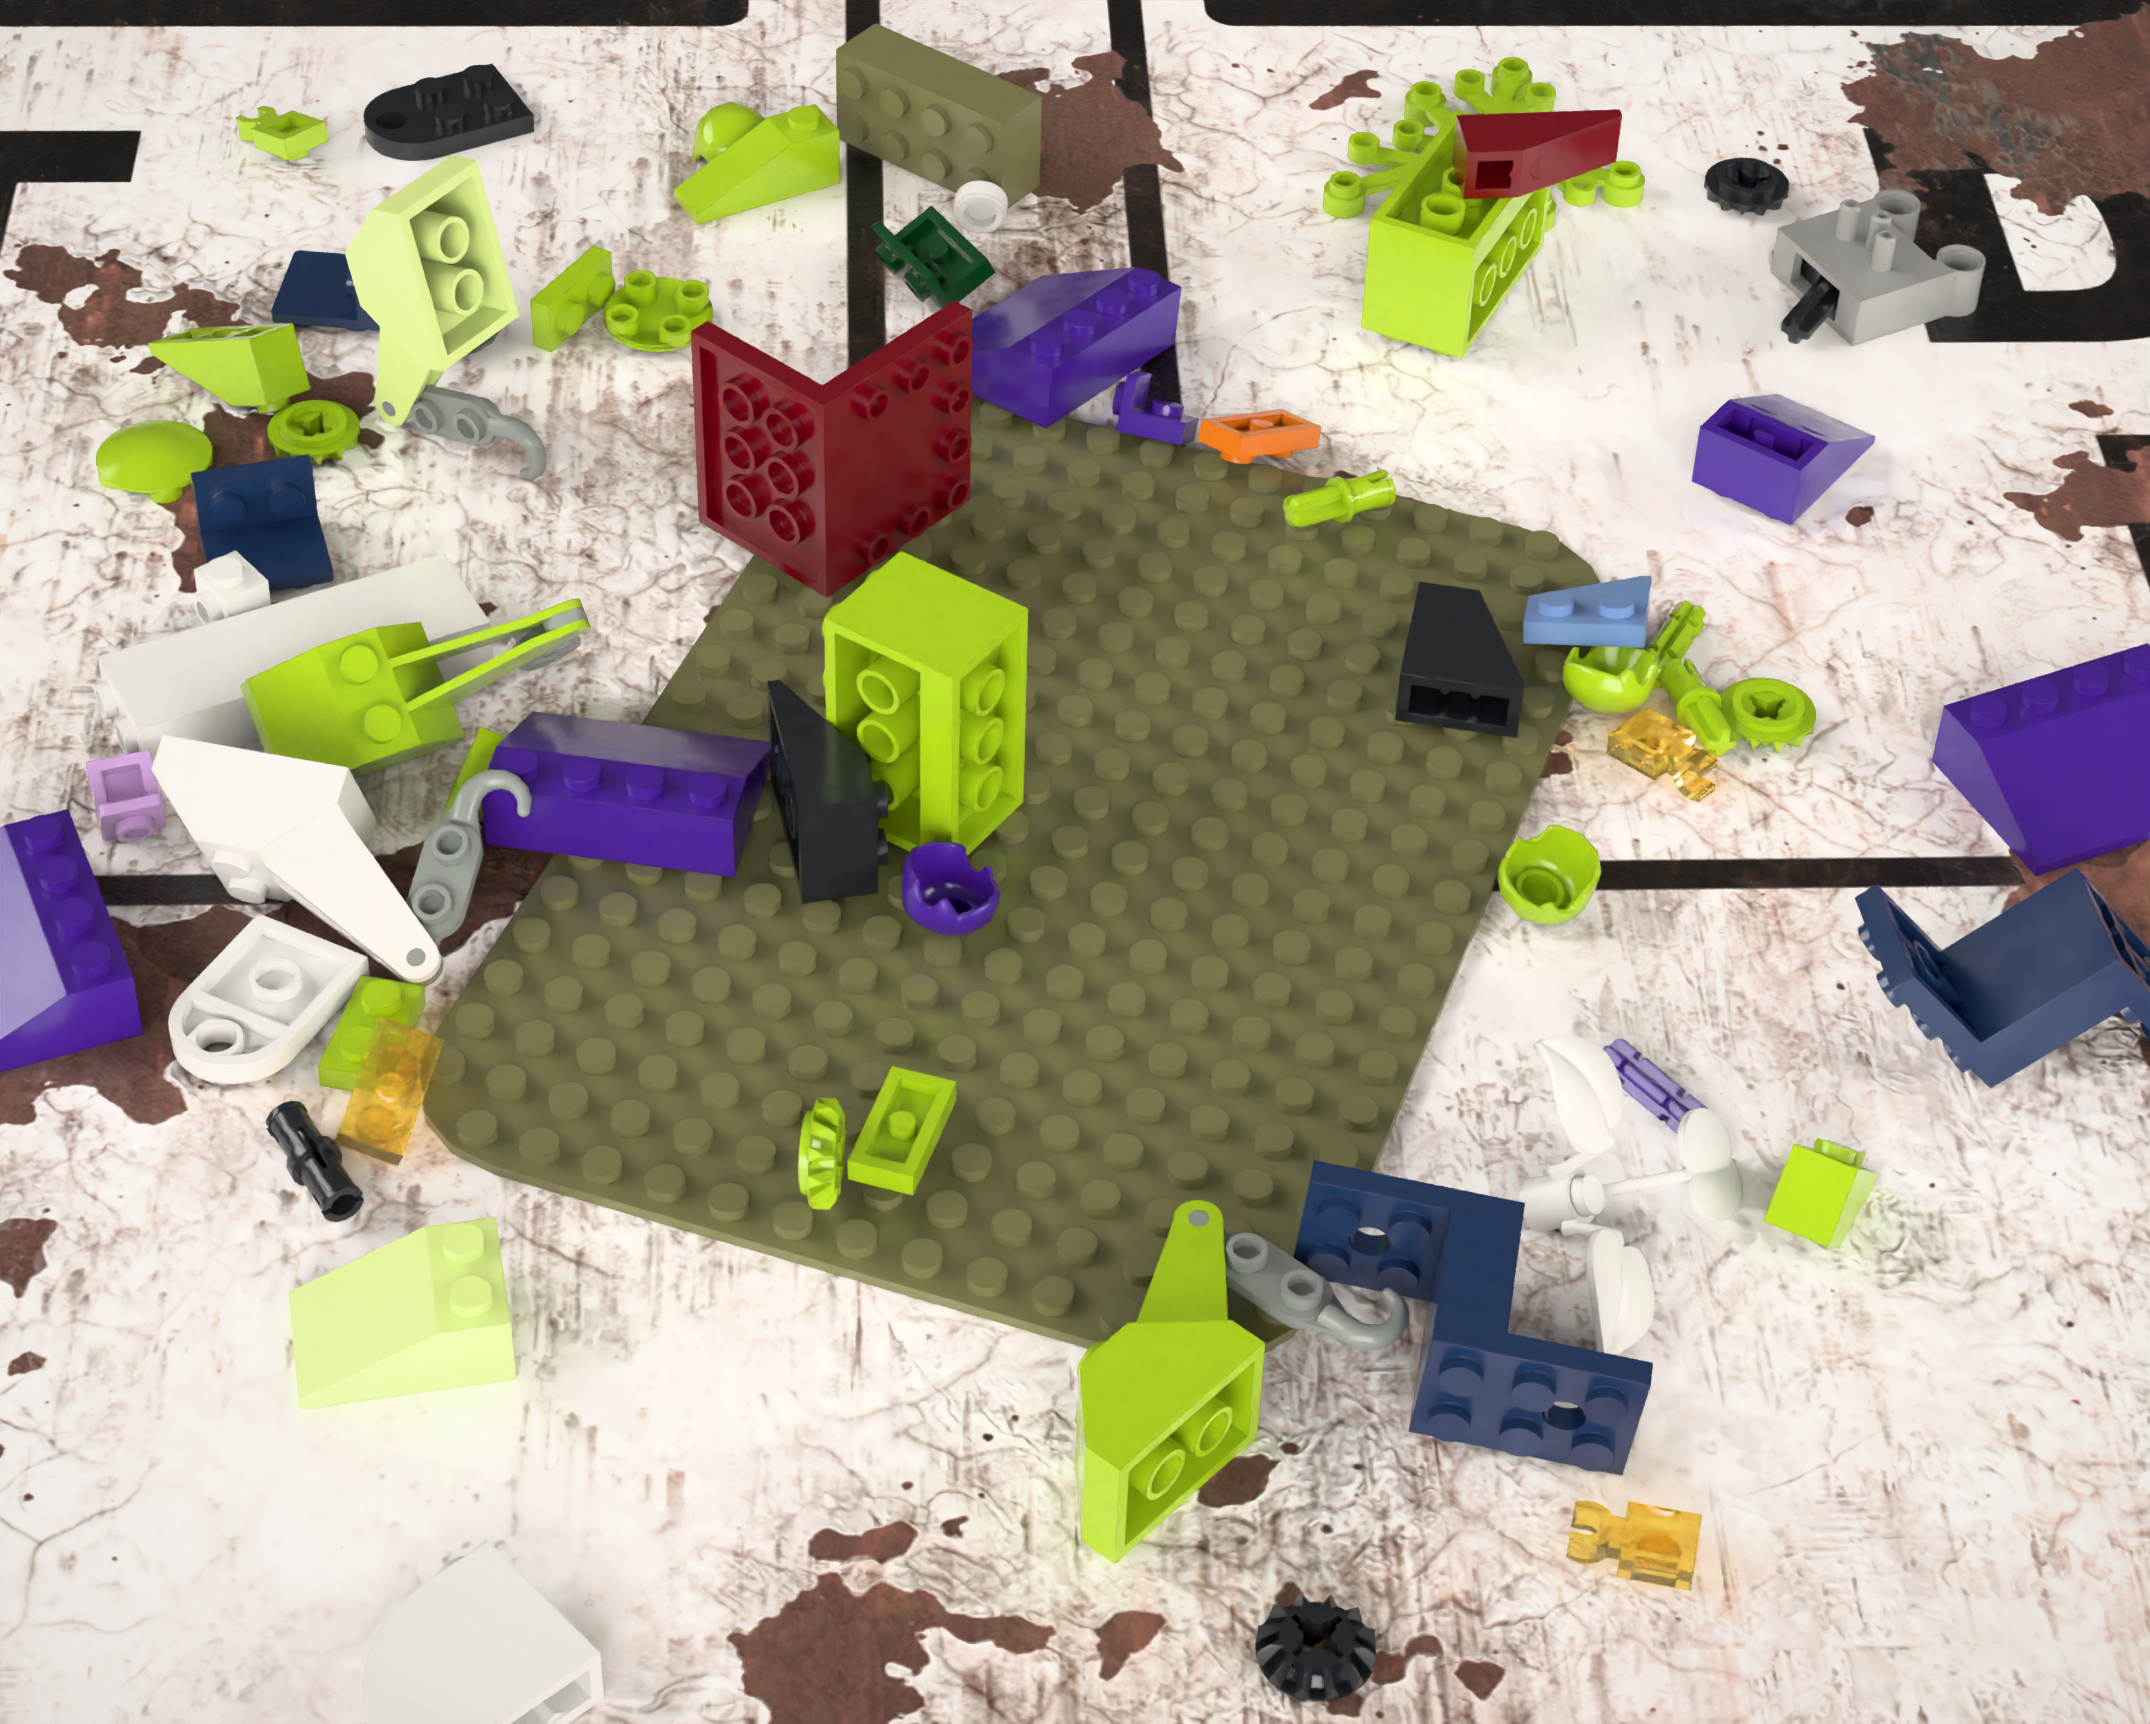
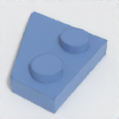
M1638 576L1529 595L1523 620V644L1644 648L1651 603L1652 576Z

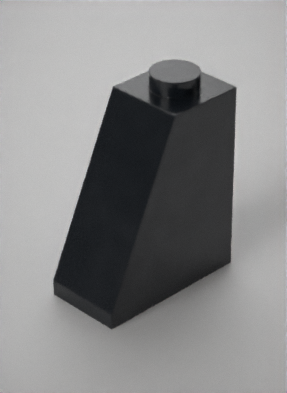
M1419 582L1400 671L1395 720L1517 738L1524 682L1480 590Z

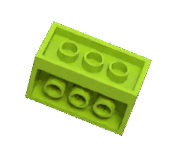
M1455 109L1370 219L1361 328L1382 334L1389 339L1402 340L1432 349L1441 355H1452L1463 359L1543 247L1550 186L1520 197L1463 199L1452 164L1457 115L1474 114Z
M900 551L883 567L871 572L859 588L843 602L832 606L824 617L822 635L825 643V670L823 674L826 700L825 720L866 755L872 780L884 781L888 801V818L878 819V828L883 827L887 841L909 852L914 847L932 841L954 842L963 845L968 856L1024 802L1028 608Z

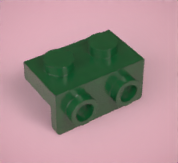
M932 205L895 235L880 221L870 227L881 244L874 250L878 258L893 275L900 271L905 274L902 277L903 281L922 303L930 298L940 309L954 300L959 303L996 273L989 260Z

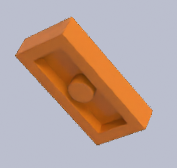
M1283 409L1202 419L1198 441L1219 450V456L1226 461L1249 464L1257 456L1268 455L1276 458H1290L1293 456L1294 451L1318 448L1322 426Z

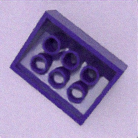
M1138 267L1042 275L972 319V394L1044 428H1048L1175 344L1182 287L1161 278L1155 271Z
M2148 643L1950 703L1943 707L1932 762L2035 876L2150 839V645Z
M532 711L496 746L487 769L506 770L522 779L528 786L532 798L530 814L527 817L518 815L517 800L510 791L499 789L487 793L481 802L485 844L735 877L770 770L769 741Z
M69 809L46 815H38L27 820L2 826L0 828V1073L142 1035L143 1030L133 975Z

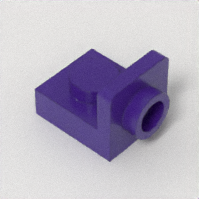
M1134 372L1127 375L1125 382L1121 381L1118 384L1112 407L1113 414L1119 416L1116 431L1177 445H1184L1195 440L1199 418L1183 415V405L1153 399L1150 401L1149 407L1145 406L1151 373Z

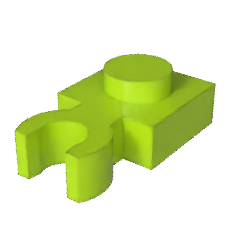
M260 106L257 108L259 116L257 118H247L242 115L236 117L239 136L242 140L254 142L256 149L277 155L281 160L292 161L304 158L310 153V149L329 141L325 121L293 110L277 115L274 108Z

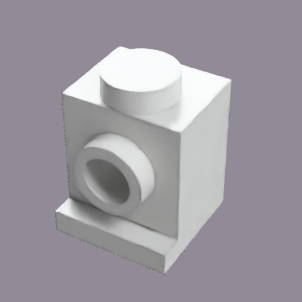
M236 550L194 569L198 595L194 596L193 605L198 617L190 621L191 628L271 605L268 580Z

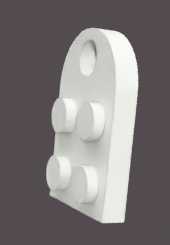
M258 913L189 985L172 1006L168 1025L172 1049L177 1061L193 1075L217 1083H246L278 1072L305 1048L347 1002L360 976H370L368 957ZM218 1042L232 1044L230 1048L221 1052L203 1050L207 1046Z

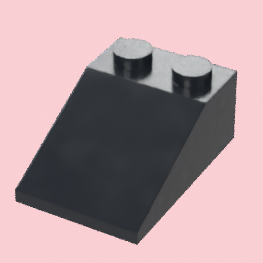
M781 680L767 681L770 778L802 903L878 893V867L888 866L889 860L885 831L883 827L878 828V819L888 818V801L884 781H873L866 755Z

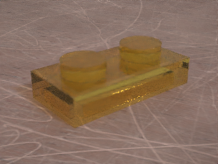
M380 1016L336 1133L335 1143L398 1166L404 1156L444 1039Z

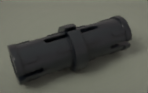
M288 1101L276 1106L266 1119V1125L268 1126L266 1129L286 1155V1168L294 1182L300 1186L307 1187L322 1210L321 1213L326 1220L340 1222L354 1216L364 1202L361 1196L363 1193L354 1184L342 1166V1153L335 1141L328 1136H322L308 1115L306 1107L301 1102Z

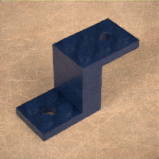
M2078 868L2068 872L1943 950L1878 884L1855 897L1864 924L1858 927V933L1870 954L1881 963L1883 970L1876 974V978L1888 1000L1896 1008L1905 1004L1910 1009L1916 1025L1924 1036L1930 1041L1939 1037L1954 1065L1962 1073L1971 1069L1990 1089L2119 1011L2129 1023L2139 1019L2141 1021V1028L2150 1042V946Z
M1314 1160L1293 1258L1322 1276L1327 1282L1380 1292L1385 1288H1392L1401 1297L1428 1301L1408 1432L1432 1436L1446 1442H1461L1505 1451L1514 1456H1529L1577 1466L1587 1471H1602L1622 1476L1651 1387L1653 1363L1508 1333L1525 1203ZM1365 1227L1375 1228L1385 1234L1369 1235L1358 1229ZM1568 1402L1577 1405L1578 1407L1564 1408L1557 1406L1554 1403Z

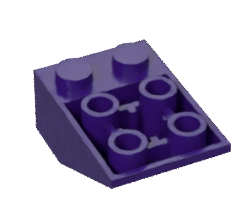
M1779 394L1729 399L1700 426L1691 481L1714 491L1722 497L1730 498L1764 513L1769 518L1792 525L1875 443L1876 436Z

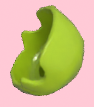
M728 102L711 108L699 120L696 127L692 155L694 160H699L702 155L709 163L764 121L765 118L753 108L741 103Z
M1592 646L1587 656L1581 659L1578 655L1579 648L1573 647L1564 662L1561 678L1567 692L1574 700L1589 710L1608 715L1631 713L1647 701L1656 681L1660 659L1649 651L1637 647Z
M1548 825L1540 835L1534 838L1524 840L1522 837H1519L1506 852L1505 858L1501 861L1497 879L1501 897L1522 920L1546 925H1558L1576 918L1584 911L1597 887L1601 875V866L1598 851L1583 834L1561 825Z

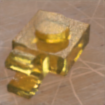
M1649 707L1608 735V755L1654 781L1667 772L1672 777L1677 789L1686 798L1700 802L1715 791V784L1704 779L1703 776L1717 767V758L1706 750L1694 748V732Z

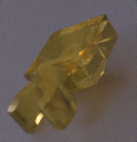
M1577 1501L1574 1506L1571 1527L1579 1530H1588L1594 1534L1586 1535L1580 1532H1570L1566 1557L1582 1564L1598 1563L1605 1558L1619 1560L1616 1575L1618 1578L1690 1591L1695 1569L1702 1514L1628 1501L1626 1516L1620 1517L1614 1516L1605 1506L1599 1503Z

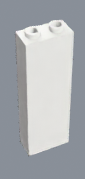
M444 553L98 656L102 681L94 684V693L102 716L105 719L111 717L115 719L114 729L123 754L149 750L153 764L162 735L235 748L261 741L240 689L241 685L246 679L316 646L374 627L414 622L422 623L429 644L433 646L491 628V623ZM489 644L438 661L437 665L444 683L493 659V646Z

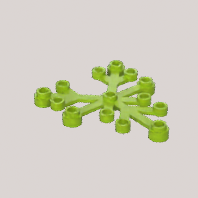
M1517 57L1503 58L1499 61L1498 66L1493 69L1490 88L1492 97L1484 90L1485 75L1480 71L1464 69L1455 74L1454 95L1468 102L1479 114L1552 112L1555 107L1556 89L1552 85L1542 82L1532 83L1533 73L1529 69L1528 63ZM1420 81L1413 84L1411 90L1406 93L1403 114L1405 119L1397 121L1393 126L1392 145L1398 150L1380 147V139L1375 134L1369 132H1357L1349 137L1347 157L1350 161L1361 165H1382L1392 167V169L1361 178L1356 173L1349 171H1340L1332 174L1330 180L1325 183L1322 206L1327 214L1343 219L1357 217L1364 211L1365 196L1395 188L1420 155L1411 152H1423L1434 137L1433 135L1424 134V127L1436 126L1440 130L1452 114L1445 107L1446 97L1438 84ZM1622 160L1612 163L1610 169L1598 168L1554 185L1564 194V200L1573 206L1585 207L1594 203L1596 188L1601 186V197L1606 203L1615 207L1628 208L1641 203L1645 177L1641 173L1639 165L1631 161ZM1551 192L1549 193L1545 232L1550 231L1555 223L1557 204L1552 198Z

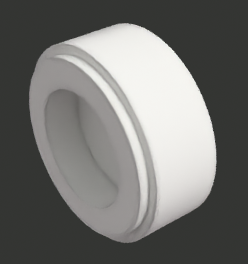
M988 181L968 182L961 186L955 195L954 218L962 228L974 233L996 231L1006 221L1008 198L1005 192L994 183Z

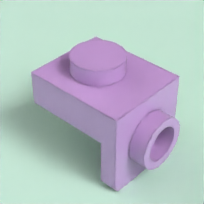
M149 750L86 762L87 775L103 840L117 838L119 841L133 842L151 836L157 829L166 828L165 806L162 794L159 793L156 777L151 770L153 764Z

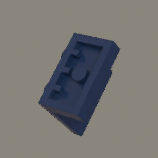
M303 250L294 252L271 310L274 323H293V325L298 327L347 328L358 332L366 330L380 331V326L360 306L345 254Z
M309 454L190 473L198 529L207 563L236 550L268 580L270 592L291 588H307L334 580L333 567L318 516L313 468Z

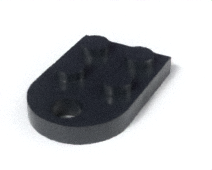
M493 63L472 65L457 73L437 78L427 77L418 80L414 84L389 90L375 97L367 105L363 115L365 137L368 144L384 156L405 161L435 159L534 132L533 113Z

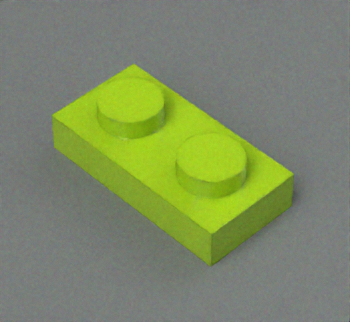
M592 246L530 300L533 346L553 352L605 306L607 300L614 294L616 286L612 273V256L610 251Z
M361 975L317 1067L320 1086L384 1097L426 1006L424 985Z
M892 1066L847 1160L848 1180L914 1195L956 1102L957 1081Z

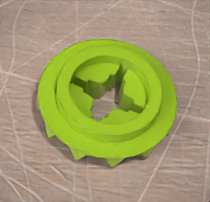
M307 400L291 404L278 411L271 418L267 428L269 444L274 446L277 457L288 458L309 454L310 461H315L319 466L322 460L327 458L342 460L344 451L357 448L358 435L361 433L360 422L355 412L343 404L328 400Z
M1750 678L1732 684L1721 695L1723 703L1722 707H1719L1720 711L1736 734L1737 741L1745 739L1750 741L1752 750L1760 745H1768L1778 753L1784 744L1800 747L1805 735L1813 734L1816 721L1815 706L1806 693L1792 684L1771 678ZM1771 716H1774V717L1777 716V720H1774V719H1772V718H1770V717H1771Z
M819 1097L815 1102L813 1111L806 1112L802 1124L798 1162L799 1187L802 1194H807L811 1209L830 1210L841 1193L847 1131L845 1130V1113L836 1098Z

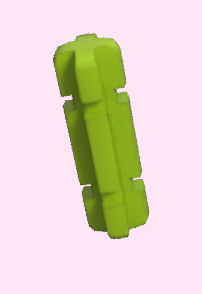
M1687 600L1676 604L1669 615L1670 617L1665 620L1647 646V651L1660 659L1653 689L1662 687L1659 682V674L1662 668L1674 659L1680 658L1681 660L1692 645V640L1703 629V618L1706 616V612L1701 605L1693 606Z

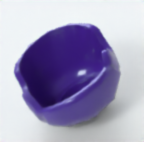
M928 842L912 848L904 860L901 877L902 905L905 912L918 925L944 936H962L983 928L992 920L999 906L1001 894L996 881L993 879L992 867L987 865L981 871L973 868L968 861L966 848L961 844L954 842Z

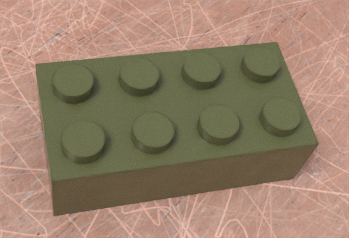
M877 23L836 49L837 128L839 129L841 141L957 193L961 186L971 181L994 183L1007 195L1008 208L1040 186L1042 96Z

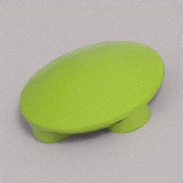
M636 270L628 273L624 277V286L611 295L603 310L605 328L616 341L627 347L647 352H665L686 347L691 344V331L706 321L713 322V306L709 299V289L705 283L699 280L682 281L675 278L656 277L648 270Z
M171 420L144 421L126 426L106 438L96 453V467L99 482L102 486L119 488L132 493L148 494L151 501L161 504L171 503L181 498L183 487L192 483L190 473L205 471L213 463V450L208 437L191 425Z

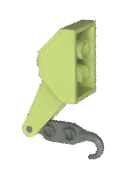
M451 155L373 208L345 253L360 306L380 326L378 373L374 405L381 418L392 426H400L412 417L418 428L427 434H435L469 444L486 446L504 439L515 441L526 450L531 461V466L522 468L519 475L523 479L534 480L542 476L546 469L547 453L543 442L527 423L518 418L501 414L497 406L488 398L436 387L446 369L519 317L478 161Z

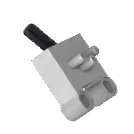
M1900 189L1882 190L1876 193L1873 199L1861 203L1853 199H1846L1840 203L1838 210L1785 225L1777 230L1771 273L1800 299L1782 320L1781 331L1788 335L1790 343L1799 344L1802 339H1810L1825 321L1851 346H1855L1946 316H1967L1973 313L1977 307L1986 264L1985 257L1977 249L1960 244L1947 245L1941 248L1937 253L1936 260L1929 257L1914 243L1921 203L1910 192Z

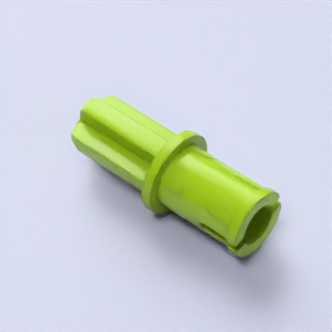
M1383 469L1346 480L1338 476L1328 479L1325 487L1287 496L1282 505L1285 512V521L1291 527H1304L1334 519L1339 523L1350 521L1353 515L1359 512L1393 505L1396 498L1394 481L1392 477L1387 478L1388 472Z
M1680 658L1668 662L1659 674V682L1676 706L1675 715L1678 722L1683 727L1693 730L1701 745L1710 756L1722 757L1726 750L1735 748L1737 736L1719 709L1723 703L1719 693L1713 688L1706 686L1695 664L1690 659L1685 658L1683 665Z

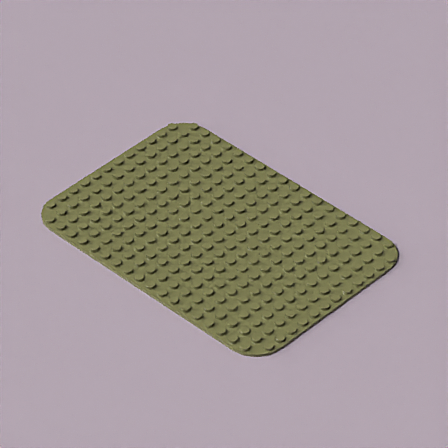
M972 396L971 492L968 502L827 598L756 555H753L641 725L769 741L767 681L781 680L819 715L826 719L825 687L823 685L825 643L822 635L824 617L832 606L843 602L859 588L871 572L883 567L900 551L1028 608L1024 802L967 856L970 865L976 870L981 871L987 865L992 867L993 879L996 881L1001 894L999 906L992 920L983 928L962 936H944L918 925L905 912L902 905L901 877L904 860L909 851L887 841L888 866L878 867V893L802 903L769 770L735 877L555 853L431 1038L417 1076L425 1123L453 1155L494 1175L1089 1349L1098 1341L1106 1342L1127 1323L1137 1322L1174 1219V1213L1181 1204L1191 1200L1208 1201L1217 1206L1222 1212L1224 1229L1228 1233L1233 1235L1243 1232L1257 1234L1293 1257L1314 1160L1370 1172L1375 1171L1497 883L1498 869L1501 861L1505 858L1506 852L1516 838L1574 699L1567 692L1561 678L1564 662L1573 647L1579 648L1578 655L1580 659L1586 657L1592 646L1523 644V620L1528 596L1598 584L1600 581L1592 566L1560 542L1559 538L1551 532L1543 530L1531 531L1520 526L1499 522L1490 517H1478L1445 509L1436 504H1424L1399 497L1395 498L1393 505L1359 512L1353 515L1350 521L1344 523L1330 519L1304 527H1291L1285 521V512L1282 507L1284 499L1287 496L1325 487L1328 481L1327 478L1311 477L1290 472L1269 464L1253 462L1249 464L1233 463L1222 459L1219 456L1220 453L1215 451H1203L1119 432L1110 426L1095 425L1063 417L1048 428H1044L980 397ZM1419 582L1480 590L1524 682L1517 738L1395 720L1400 671ZM892 1066L957 1081L956 1102L914 1195L848 1180L847 1160ZM819 1097L837 1099L845 1113V1130L847 1131L841 1193L830 1210L811 1209L807 1194H802L799 1187L798 1162L802 1124L806 1112L813 1111L815 1102ZM1227 1286L1228 1320H1233L1264 1341V1354L1293 1338L1299 1330L1281 1323Z

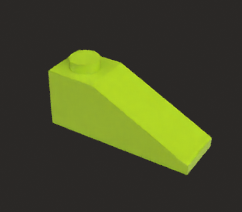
M816 104L794 107L788 112L768 117L674 189V197L695 223L699 225L840 184L839 129Z
M293 323L190 328L148 343L151 355L231 406H256L260 414L275 412L291 405L289 397L311 389Z

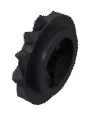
M1740 157L1723 160L1711 166L1705 175L1704 188L1707 189V200L1720 203L1721 210L1723 211L1734 209L1739 211L1741 215L1745 212H1754L1759 216H1764L1767 209L1778 210L1781 208L1783 200L1788 197L1789 181L1782 171L1767 162L1755 158Z
M1299 1593L1292 1605L1283 1607L1273 1604L1268 1619L1263 1625H1258L1255 1645L1257 1663L1263 1675L1272 1685L1292 1697L1315 1702L1341 1699L1360 1689L1373 1672L1376 1662L1375 1629L1367 1628L1364 1625L1359 1607L1348 1610L1338 1607L1332 1594L1323 1602H1308ZM1304 1635L1315 1641L1324 1636L1329 1637L1331 1635L1329 1652L1327 1653L1320 1647H1315L1309 1652L1306 1650L1302 1652Z

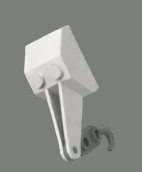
M162 735L151 769L228 894L241 901L255 904L263 903L265 898L286 902L294 899L401 981L424 985L425 991L434 988L443 979L446 965L439 952V944L443 938L450 936L459 929L468 909L483 858V844L478 817L482 799L493 790L503 789L510 791L517 800V813L521 817H527L530 814L532 801L528 786L519 776L506 770L490 769L477 773L467 780L457 793L452 808L427 835L407 901L405 902L368 850L377 820L349 768Z

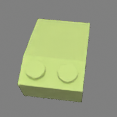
M496 1217L424 1226L288 1292L300 1409L517 1380L511 1319Z

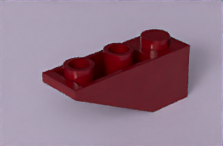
M1621 110L1457 115L1452 164L1463 199L1520 197L1616 162L1622 121Z

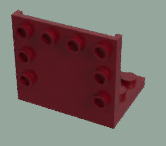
M954 300L823 385L709 321L691 331L699 522L827 598L872 566L881 563L887 556L913 538L922 535L925 530L948 514L960 509L970 500L972 310Z

